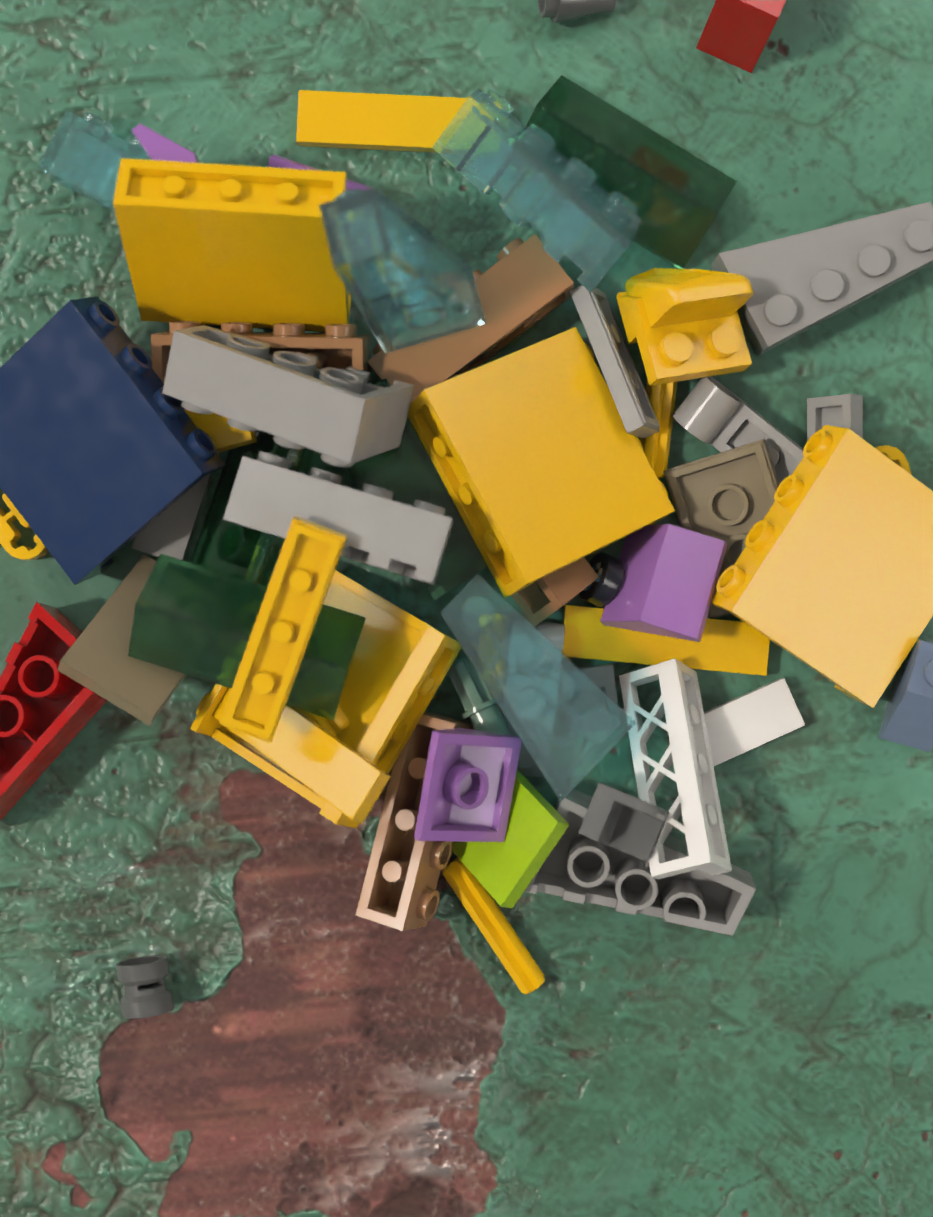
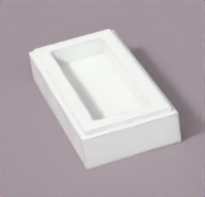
M782 677L704 712L713 767L805 726L789 687Z

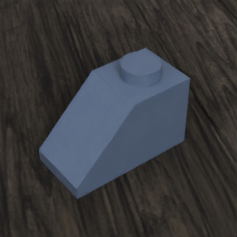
M917 640L896 672L878 738L927 752L931 751L933 747V643Z

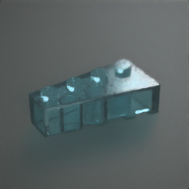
M480 89L476 90L468 97L432 148L481 193L490 195L495 190L501 196L498 203L504 211L503 213L517 226L527 228L534 226L540 231V238L545 243L542 248L557 262H561L562 259L574 262L583 271L577 280L587 290L592 292L632 243L642 222L635 215L638 212L637 207L620 192L613 191L610 195L595 183L597 175L585 163L574 157L568 161L553 149L556 142L543 129L534 124H530L527 128L512 116L513 106L501 95L492 90H489L487 94Z
M377 188L365 191L359 189L349 190L338 195L335 200L319 204L334 268L384 353L486 324L472 267Z
M477 573L440 612L560 802L636 724L630 714L507 598H504L480 573Z

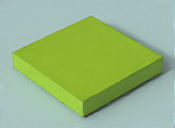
M517 770L504 842L452 841V851L501 907L513 908L570 824Z

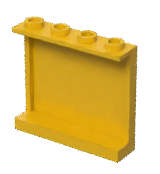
M121 158L113 206L141 321H199L201 325L221 326L222 322L253 323V328L273 329L274 323L305 324V331L325 332L326 324H349L352 286H348L344 228V208L347 189L346 172Z
M576 327L424 389L410 403L408 417L504 598L648 525H654L675 511L668 498L666 487L657 478L644 454L640 439L637 436L627 434L609 387L595 363L593 352L584 343Z
M824 425L821 430L815 432L806 442L803 449L804 457L793 474L786 477L777 487L774 494L775 502L764 519L757 522L750 529L745 539L746 547L735 564L728 567L720 576L716 585L717 592L711 603L729 611L833 682L836 689L848 697L874 708L933 616V491L849 428Z
M335 570L303 659L349 719V726L336 737L389 774L463 644ZM244 634L238 646L233 648L226 656L222 667L223 672L212 691L207 693L200 701L196 711L197 717L190 729L196 733L214 738L321 808L319 814L336 825L357 829L360 824L359 822L351 820L231 729L219 724L220 721L212 716L237 675L249 641L248 636ZM290 694L287 702L306 715Z

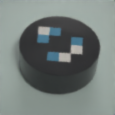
M601 552L595 555L589 562L599 578L579 593L582 600L598 607L609 604L615 598L624 578L622 561Z

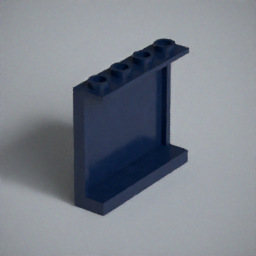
M97 296L70 300L0 367V488L74 585L104 572L114 563L111 558L203 477L226 466L217 454L218 450L214 440L205 431L197 428L184 411L182 401L162 393L164 383L152 369V361L149 355L139 345L130 340L119 325L120 320L117 313Z

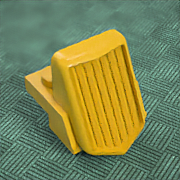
M653 268L627 279L625 283L626 292H619L616 295L628 343H638L649 386L742 372L752 365L737 311L754 295L751 282L747 277L741 274L703 269Z

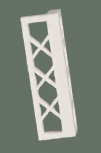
M674 658L620 675L639 799L656 806L654 793L665 775L677 783L679 794L668 811L669 815L649 860L651 877L662 879L694 870H700L712 876L732 871L697 672ZM659 680L662 695L649 713L640 707L637 686ZM664 714L666 723L661 720ZM642 716L647 718L644 724L642 722ZM657 725L668 731L670 745L659 763L648 756L646 746ZM672 764L674 765L675 773L669 770ZM650 765L655 768L652 774L650 771ZM681 814L683 818V824L678 821ZM673 827H676L685 833L689 856L665 862L663 843Z

